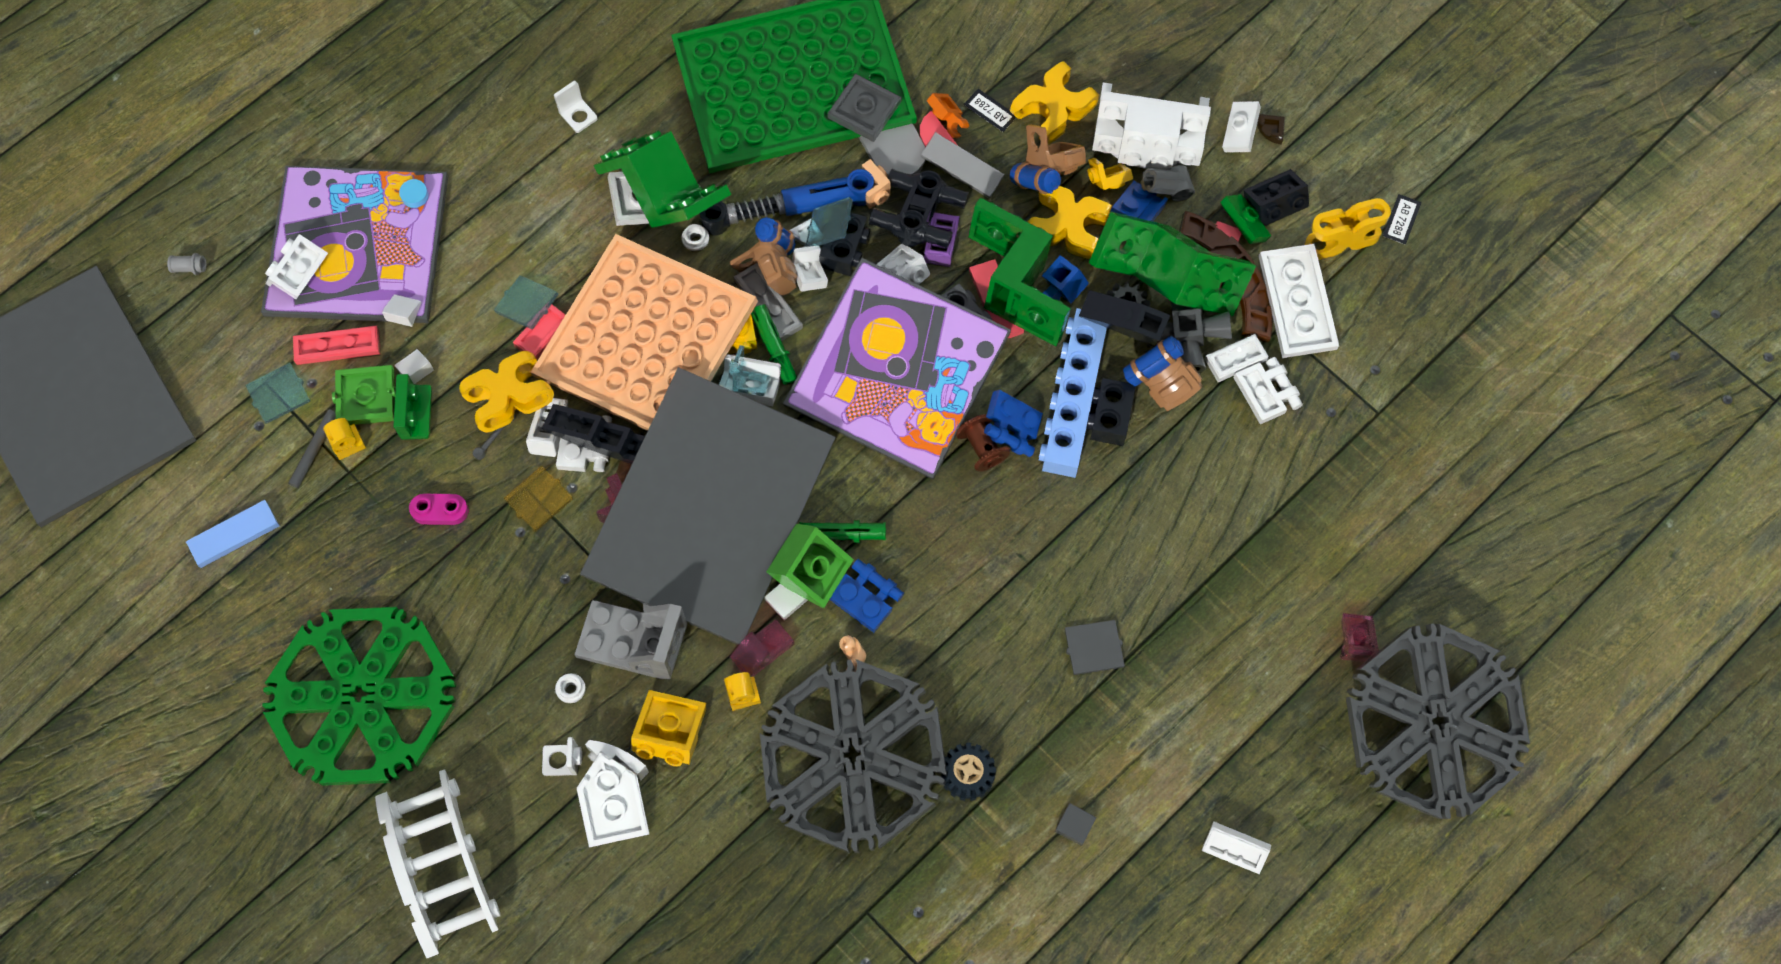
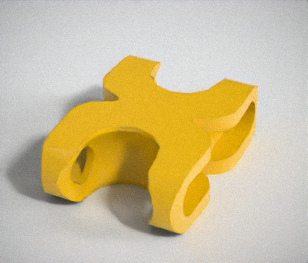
M1063 61L1045 73L1043 87L1030 85L1013 100L1010 112L1018 119H1022L1030 114H1040L1045 117L1046 121L1041 126L1046 128L1048 145L1065 133L1067 119L1080 121L1096 107L1100 94L1092 87H1088L1080 92H1070L1065 89L1064 85L1070 79L1071 67Z
M1061 186L1054 190L1052 194H1041L1039 192L1041 204L1053 210L1055 215L1048 219L1032 217L1027 222L1053 235L1050 246L1057 245L1061 240H1065L1066 249L1069 253L1090 259L1099 239L1087 233L1085 227L1091 224L1105 226L1112 205L1090 196L1084 197L1078 203H1075L1073 192Z
M1375 198L1359 202L1345 212L1343 209H1333L1320 213L1314 218L1311 227L1313 233L1308 235L1304 245L1320 241L1325 242L1326 246L1324 249H1316L1318 260L1336 256L1348 247L1351 250H1358L1372 246L1378 242L1382 234L1380 227L1388 221L1391 209L1383 199ZM1372 209H1377L1382 212V216L1370 218L1368 212ZM1327 223V226L1321 228L1320 224ZM1372 231V236H1366L1367 233Z
M529 351L518 352L501 361L498 373L489 369H482L461 381L459 390L465 400L471 403L489 400L475 413V423L479 430L486 433L495 431L512 422L515 410H519L524 414H530L552 402L554 391L546 381L537 380L524 383L525 380L532 376L531 371L537 363L533 353Z

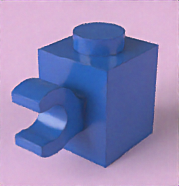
M1061 255L1042 275L1049 285V288L1043 294L1059 301L1060 297H1063L1070 304L1089 284L1080 269Z

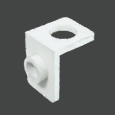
M576 81L571 82L554 94L559 114L576 133H580L598 120L597 115L583 101L579 85ZM577 111L587 113V119L580 123L575 122L572 116Z
M568 737L567 745H547L543 747L542 774L544 776L577 775V767L582 764V748L578 747L573 737ZM556 752L564 753L567 758L566 764L559 769L551 767L549 763L551 755Z

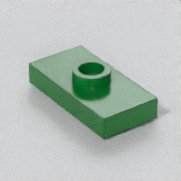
M1242 194L1225 196L1220 202L1249 244L1263 243L1271 237L1269 231L1260 221L1257 211L1250 207Z

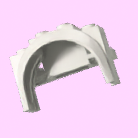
M1103 83L1092 150L1111 153L1118 158V163L1145 169L1168 170L1180 163L1183 165H1200L1211 107H1209L1210 98L1200 97L1199 105L1113 93L1111 92L1112 84ZM1115 119L1125 120L1124 128ZM1180 129L1187 130L1186 132L1180 135Z

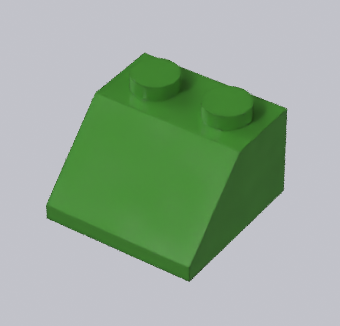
M796 524L766 572L785 588L819 607L825 608L854 559L817 527Z

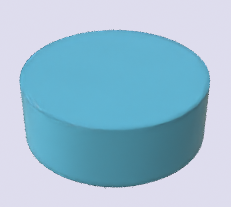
M408 180L402 184L399 190L402 202L410 208H418L428 200V190L420 180Z

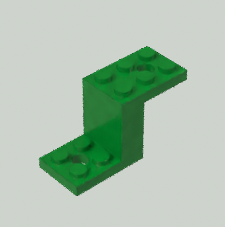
M657 130L649 135L645 134L638 138L634 137L622 143V147L602 154L600 156L602 161L593 165L598 175L618 169L622 170L651 228L689 220L732 195L727 185L716 187L713 183L704 188L699 187L672 131L661 134Z
M980 197L974 207L968 238L1004 256V259L990 278L984 308L1057 347L1062 339L1071 308L1032 287L1045 268L1053 235L1047 233L1042 228L1024 221L1021 217L1003 210L995 203L988 202Z
M1110 212L1089 260V264L1095 268L1136 276L1174 304L1197 309L1201 308L1202 310L1221 314L1229 311L1231 316L1234 315L1256 268V265L1250 261L1211 253L1172 226L1115 212ZM1123 241H1126V244L1124 245V247L1121 248V249H1119L1121 243H1122ZM1225 282L1223 287L1219 289L1221 283Z

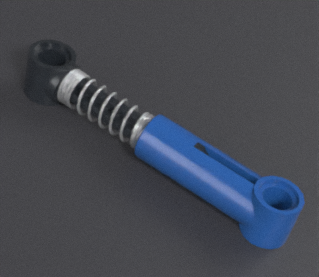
M857 169L852 171L847 177L783 189L780 194H773L771 198L766 196L765 199H761L759 197L756 201L751 199L750 202L744 200L741 204L736 202V205L734 203L725 204L720 201L700 213L701 223L708 231V234L716 236L723 234L731 224H738L739 220L746 222V219L750 218L753 221L754 217L760 219L764 215L765 217H768L769 214L775 216V213L780 215L785 213L787 217L851 203L857 206H865L866 192L874 187V178L867 170ZM857 186L866 187L865 189H856ZM713 215L720 216L717 219H709Z

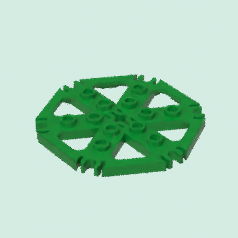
M397 607L332 609L329 611L332 613L333 621L325 612H322L323 625L316 627L311 620H308L307 626L312 631L310 634L307 633L306 627L302 625L266 680L265 684L268 687H265L263 692L267 695L274 694L275 698L270 703H262L263 708L272 711L263 712L291 766L300 775L305 776L309 769L314 768L315 773L311 780L315 783L319 782L321 786L391 783L388 779L387 771L390 776L398 780L400 778L396 769L399 765H405L407 770L412 772L413 765L408 759L412 757L417 767L423 760L454 709L452 703L456 702V698L452 695L445 696L444 691L449 687H456V683L449 679L456 678L423 621L413 616L409 623H403V619L407 615L403 609L399 610ZM350 621H380L382 623V631L360 664L344 636L342 628L344 624ZM413 641L420 642L433 664L432 673L425 677L390 678ZM311 645L316 648L333 680L291 682L287 679V672L300 651L305 646ZM359 688H362L365 693H369V695L361 698V702L351 697L353 694L358 693ZM430 708L431 718L418 739L412 744L404 743L386 711ZM329 712L310 744L305 748L296 747L284 725L285 716L297 713ZM359 727L376 757V762L370 769L338 770L335 764Z

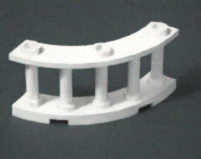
M445 769L439 771L441 787L397 803V801L391 802L387 792L375 796L379 822L386 825L387 835L383 836L392 871L404 905L411 904L409 907L415 920L411 924L426 958L439 954L437 941L441 940V936L483 919L487 920L491 931L495 932L498 930L496 918L501 916L496 900H490L472 855L476 851V847L471 834L466 835L456 798L460 796L459 787L455 778L449 780ZM445 798L447 811L404 828L401 825L399 826V819L402 818V814ZM450 822L452 823L457 839L456 843L415 859L407 858L404 844L408 842L407 839ZM462 854L468 876L425 893L422 890L418 892L413 878L414 875H417L418 870ZM474 887L481 905L480 908L439 924L430 922L425 910L429 904Z

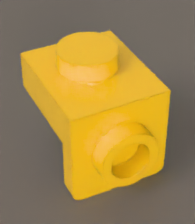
M1095 158L1088 159L1090 168L1087 170L1089 179L1092 184L1097 185L1103 190L1108 188L1117 189L1123 187L1125 182L1133 180L1131 169L1122 163L1104 169L1102 162Z

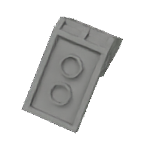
M592 600L576 648L575 657L658 679H671L687 627L683 609L681 606L664 604L645 607L643 613Z

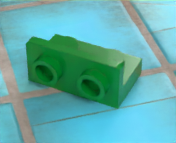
M397 374L394 429L401 440L428 439L430 437L432 387L430 385L413 384L408 374Z

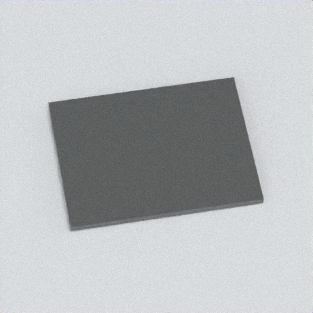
M97 266L0 317V455L36 523L41 528L197 441Z
M678 367L580 576L648 606L664 604L681 606L687 623L742 647L773 578L766 571L797 524L832 447L835 436Z

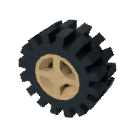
M966 743L965 746L958 744L954 750L951 748L945 757L947 777L941 774V777L946 782L944 786L946 791L949 790L951 796L954 798L958 796L962 801H965V799L974 801L977 797L982 798L985 796V793L989 792L992 788L996 774L995 761L993 757L989 756L990 752L987 749L985 751L982 750L981 745L978 744L971 746V743Z

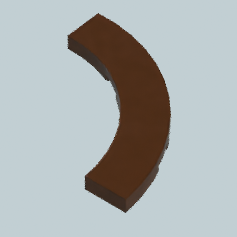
M1188 211L1183 213L1179 232L1211 253L1250 261L1256 265L1238 241L1232 236L1230 238L1218 229V225ZM1256 266L1240 300L1242 310L1241 335L1249 337L1256 334L1260 341L1268 343L1271 340L1272 310L1271 306H1269L1266 284Z

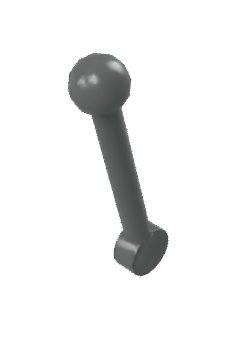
M505 426L495 430L481 447L473 450L472 454L477 460L485 457L484 451Z

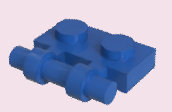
M1001 390L994 391L986 417L995 423L994 425L989 423L985 427L984 433L990 436L991 440L995 443L1011 447L1012 452L1031 457L1034 454L1035 448L1029 445L1027 440L1036 439L1043 413ZM1007 429L1014 432V435L1009 434V431Z
M857 559L852 565V569L860 575L854 580L848 574H845L829 600L875 633L892 612V607L885 603L887 598L890 596L899 602L904 592L896 587L897 583L893 580H886L878 574L876 568L870 563L866 565ZM868 581L880 589L877 595H874L864 587Z

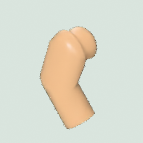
M847 635L841 638L839 646L847 659L852 661L855 669L854 672H856V660L865 662L866 652L855 637Z

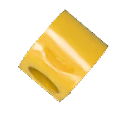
M345 418L332 420L323 428L339 460L366 448L355 424L349 425Z
M748 672L737 673L724 679L732 711L761 703L754 676L750 677Z

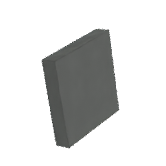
M855 74L828 112V119L874 142L900 105L901 97Z

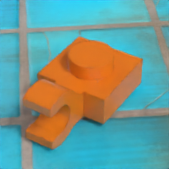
M932 93L927 99V102L932 107L933 114L938 119L947 121V132L952 138H960L961 135L957 131L958 124L961 128H968L969 123L961 116L963 112L948 94Z

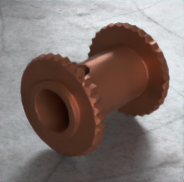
M982 414L968 420L959 427L956 433L958 439L968 438L979 457V460L974 465L977 471H986L997 466L1009 456L1011 451L1006 446L999 448L997 443L984 433L985 427L992 421L986 417L987 414Z

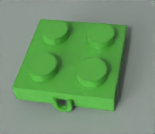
M385 365L335 370V391L332 392V400L336 404V419L345 418L349 425L394 421L396 386L394 384L393 366Z

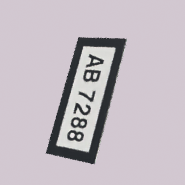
M977 89L963 104L1002 132L1017 118L1010 110L980 89Z
M1398 194L1383 237L1406 245L1422 202Z

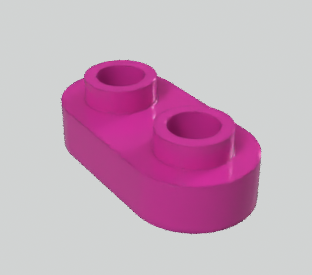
M419 494L411 500L409 512L413 519L420 524L456 525L462 523L467 518L469 508L464 498L457 494ZM422 504H428L425 510H419ZM451 504L457 505L455 510L448 511V507Z

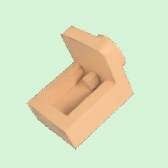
M870 159L862 164V169L870 172L874 178V187L866 192V205L869 209L875 205L883 204L891 195L890 181L886 171L880 165L876 166Z

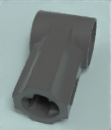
M1184 165L1174 166L1168 170L1148 168L1143 172L1141 186L1144 191L1171 195L1173 201H1183L1195 194L1188 168Z

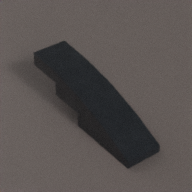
M557 404L552 405L542 426L543 431L630 464L633 463L645 438L643 435L635 434L631 428L606 422L602 416Z

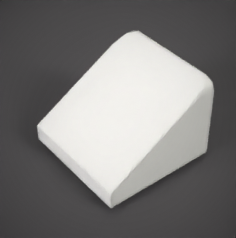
M394 294L384 307L382 314L386 321L412 327L421 301Z
M418 349L394 365L401 374H408L413 384H416L434 371L431 363Z

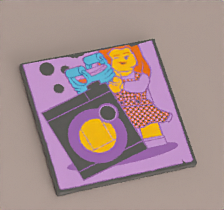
M286 166L269 267L274 260L278 263L281 261L284 254L280 251L289 238L295 241L299 234L328 254L297 299H294L273 284L271 286L266 284L261 309L262 315L265 317L386 321L382 311L395 294L421 301L414 323H429L448 184L447 172ZM411 179L422 181L429 193L426 203L418 208L406 206L399 194L402 184Z
M861 258L783 404L934 480L956 438L957 430L963 425L1003 349L1011 329Z

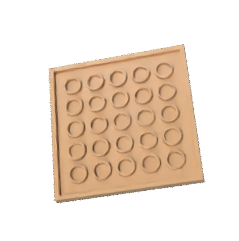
M615 234L533 367L531 374L550 385L648 431L677 368H682L712 381L758 300L756 296Z

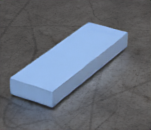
M263 500L189 539L186 543L197 565L202 568L279 527V524L266 500Z

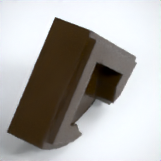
M1259 114L1257 127L1260 133L1267 140L1282 145L1285 117Z

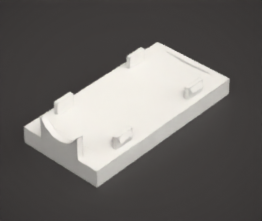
M1315 244L1260 252V265L1267 288L1282 358L1337 350L1339 343Z

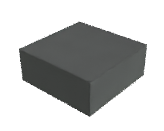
M1069 803L1055 832L1082 846L1097 817Z

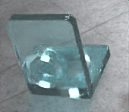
M740 345L735 359H731L729 366V375L733 376V391L764 396L770 376L743 371L744 346ZM758 380L762 384L759 387L753 388L747 386L746 382Z

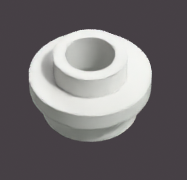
M698 224L689 225L682 233L683 245L691 251L704 249L709 242L708 231ZM693 237H700L698 241H691Z
M572 673L560 677L555 687L558 698L565 703L579 701L584 696L586 690L583 679L579 675ZM569 685L576 686L575 692L571 694L566 693V688Z

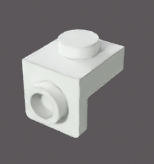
M819 245L794 249L792 262L795 265L797 273L795 280L800 291L827 287L828 279L819 262L821 251Z

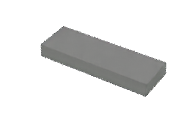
M936 132L921 154V157L989 199L1004 177V174Z
M757 263L734 276V281L742 291L756 296L758 303L755 307L763 304L767 305L781 341L803 329V324L783 297L768 286Z

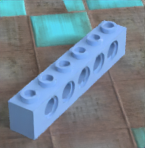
M1076 308L1075 317H1069L1066 334L1071 335L1069 343L1063 342L1060 357L1066 360L1064 368L1058 367L1055 384H1060L1059 393L1053 392L1049 408L1055 410L1053 419L1047 418L1044 432L1045 435H1049L1048 445H1041L1039 460L1044 461L1042 471L1076 478L1107 329L1104 326L1079 317L1081 309ZM1087 339L1090 343L1084 345L1077 340ZM1079 363L1082 364L1085 368L1082 370L1075 369L1072 365ZM1073 388L1078 390L1080 394L1071 395L1067 390ZM1070 414L1075 419L1072 421L1064 420L1061 417V415ZM1059 439H1064L1070 445L1062 447L1059 446L1055 441Z

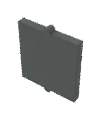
M1115 620L1065 627L1068 645L1066 654L1070 655L1073 675L1124 668L1125 665L1121 651L1123 642L1119 640Z

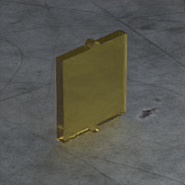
M541 466L504 497V500L517 512V518H522L536 532L571 502L573 497L560 485L559 479H554Z

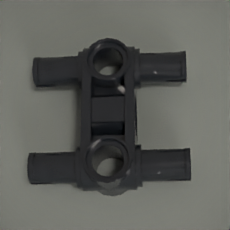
M892 168L888 176L890 186L908 191V197L901 212L897 215L873 208L869 225L892 231V234L898 237L900 243L905 246L911 247L927 242L948 249L953 232L931 226L930 222L938 204L942 202L965 209L969 192L947 186V183L941 180L938 173L928 170L911 175Z

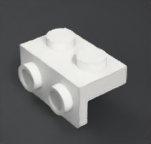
M726 355L724 372L719 385L760 404L773 407L780 386L781 365L779 363Z

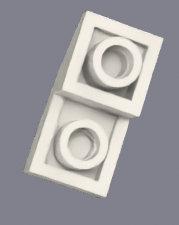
M589 740L585 744L590 751L588 757L592 762L602 752L637 774L640 781L649 773L646 765L618 747Z

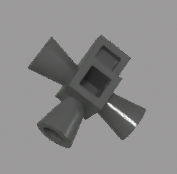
M1171 301L1173 323H1167L1161 340H1165L1169 336L1179 340L1184 349V355L1181 358L1185 362H1191L1198 373L1206 369L1199 347L1204 346L1203 337L1232 339L1229 311L1202 319L1201 308L1182 306Z

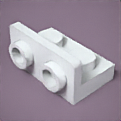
M300 234L295 241L289 238L280 251L284 254V257L279 263L274 260L265 273L269 276L265 284L268 286L273 284L294 299L298 298L328 254Z
M900 244L876 264L917 285L930 275L923 256L903 244Z

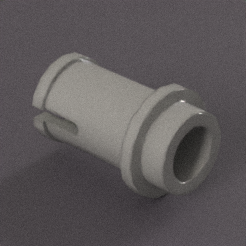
M194 253L192 256L171 255L167 261L170 273L192 272L194 275H199L201 272H205L207 265L205 257L200 256L199 253Z

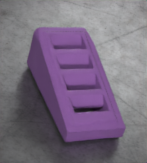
M934 213L930 225L949 232L951 231L953 234L947 251L932 249V246L945 247L926 242L924 252L926 263L951 267L959 216ZM937 221L952 223V227L938 225Z

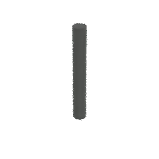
M327 410L290 478L289 485L295 488L300 487L326 438L324 426L336 419L335 411Z

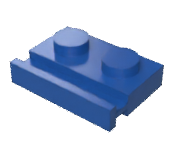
M1133 181L1112 206L1110 212L1154 221L1165 207L1168 198L1164 197L1161 199L1157 197V193L1144 191L1140 183Z

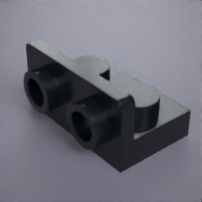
M1291 169L1244 189V198L1258 211L1259 219L1264 226L1309 206L1308 185Z

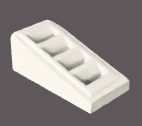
M553 398L551 403L535 411L526 439L530 454L556 457L560 437L540 432V430L543 431L544 421L542 420H546L549 413L544 412L545 409L550 410L553 404L568 407V400Z

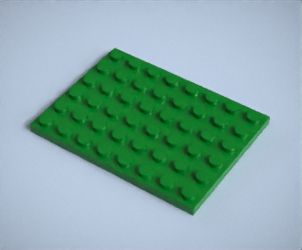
M816 0L671 35L709 174L860 137L861 135L828 119V112L855 74L901 97L900 105L882 131L917 123V117L879 0Z

